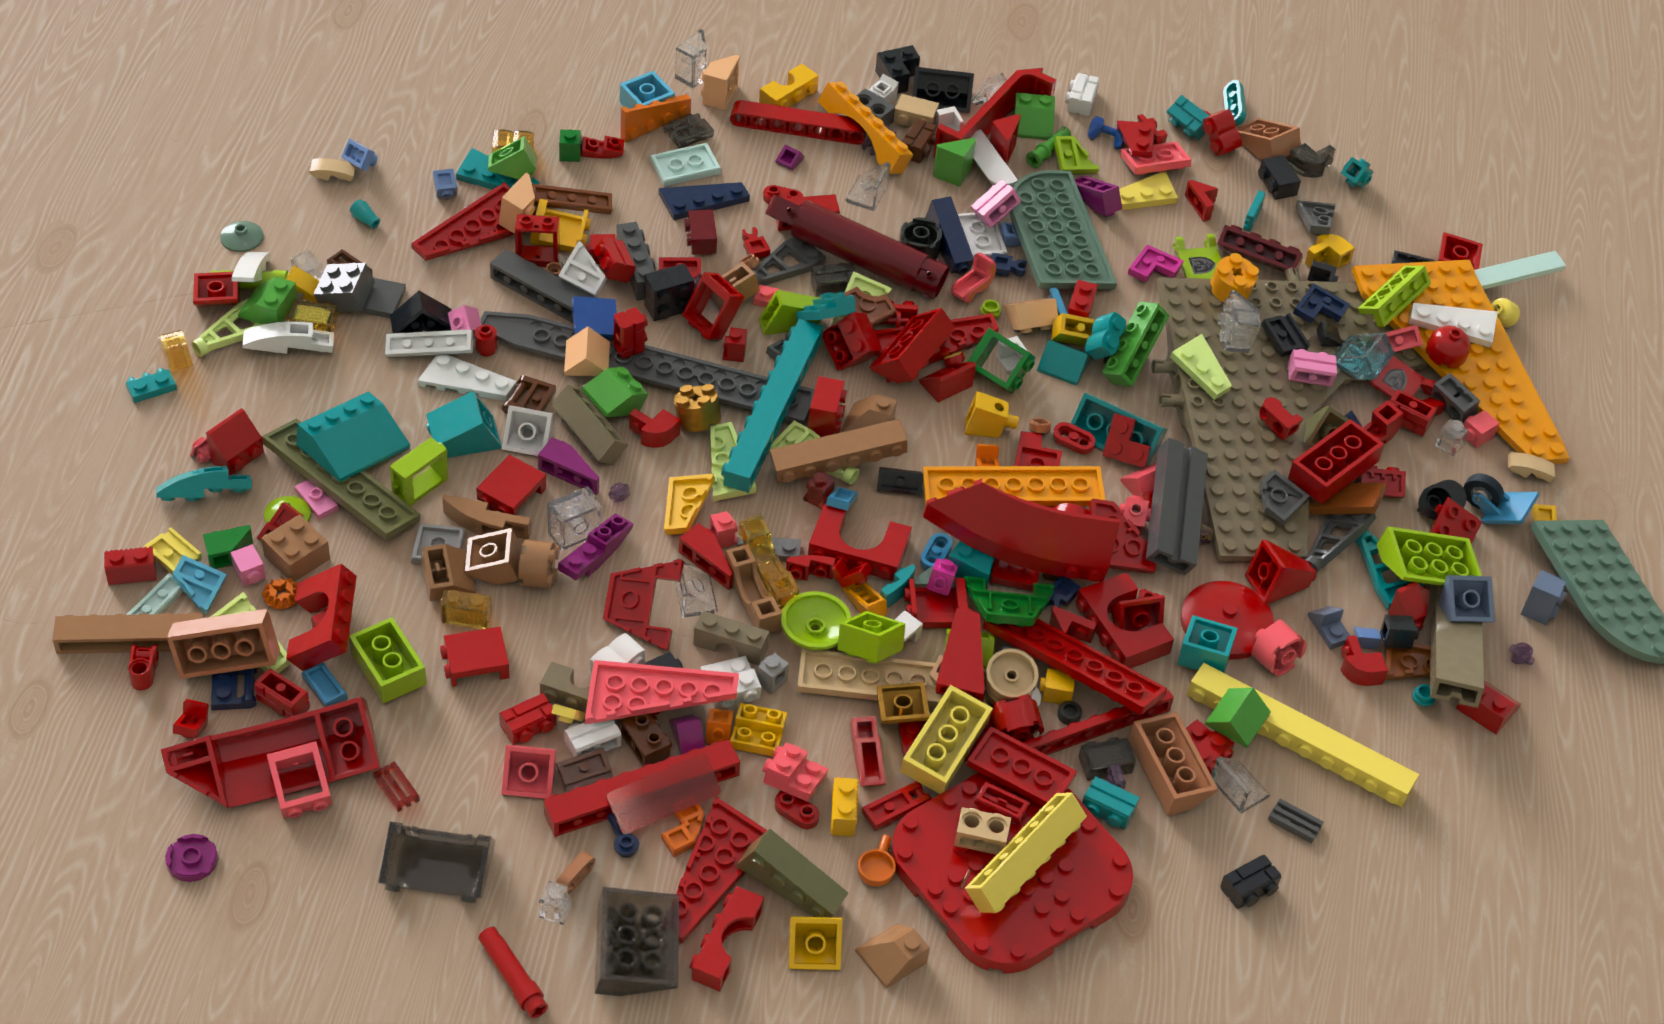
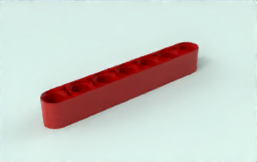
M745 100L736 101L733 104L730 115V122L738 127L854 145L862 144L867 133L858 122L849 116Z

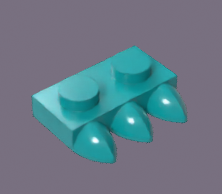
M160 367L154 374L144 372L141 378L129 377L126 382L127 390L134 403L177 390L170 370Z

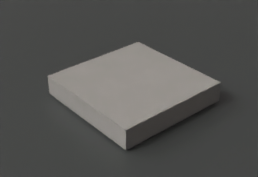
M419 523L411 564L422 565V547L447 544L462 549L466 534L465 528Z

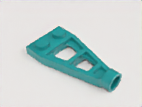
M1367 529L1355 542L1360 547L1375 592L1388 610L1396 590L1413 582L1400 580L1387 584L1384 581L1381 572L1391 569L1384 563L1375 564L1371 555L1379 553L1376 545L1379 539Z

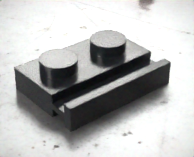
M1290 313L1286 316L1280 315L1263 320L1261 326L1281 357L1291 355L1294 349H1304L1306 351L1309 349L1310 343Z

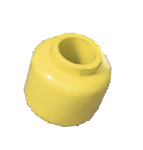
M1499 298L1491 304L1493 309L1498 312L1497 316L1504 328L1515 325L1519 320L1520 309L1517 304L1509 299Z

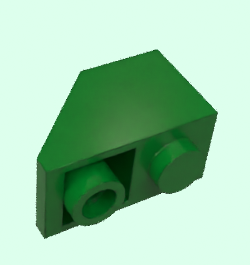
M250 525L203 534L209 565L214 569L233 566L230 552L253 544Z

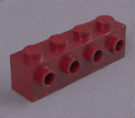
M1235 225L1224 226L1217 243L1219 249L1230 253H1238L1243 258L1284 273L1289 268H1293V272L1294 268L1299 269L1303 254L1298 248L1282 246L1280 242L1273 239H1263L1261 235L1254 232L1249 234Z

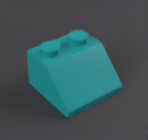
M1192 615L1177 664L1199 670L1202 664L1205 663L1225 673L1238 628Z

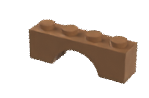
M748 544L726 550V560L733 573L732 583L752 625L769 631V634L780 631L782 613L774 597H768L761 585L756 560Z

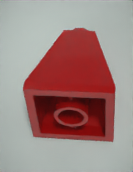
M1262 539L1245 577L1260 595L1264 604H1269L1308 588L1311 582L1316 579V570L1312 568L1308 561L1268 540Z

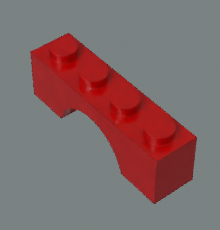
M739 886L735 887L732 894H727L723 903L724 909L722 913L716 914L712 923L713 929L711 933L705 934L701 943L702 949L699 955L694 954L689 966L692 969L691 980L719 992L731 972L732 958L722 946L723 942L735 932L743 930L753 931L764 908L763 896Z

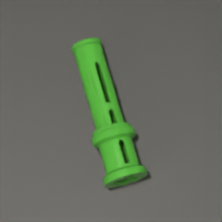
M1063 126L1045 143H1039L1034 151L1027 153V163L1033 168L1040 167L1042 161L1049 159L1052 151L1055 150L1053 142L1055 136H1071L1069 128L1066 129Z

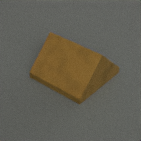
M924 682L877 686L880 724L925 721L929 719L930 712Z

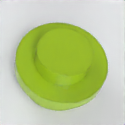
M986 300L980 307L981 315L993 313L994 318H997L1001 314V307L995 300Z

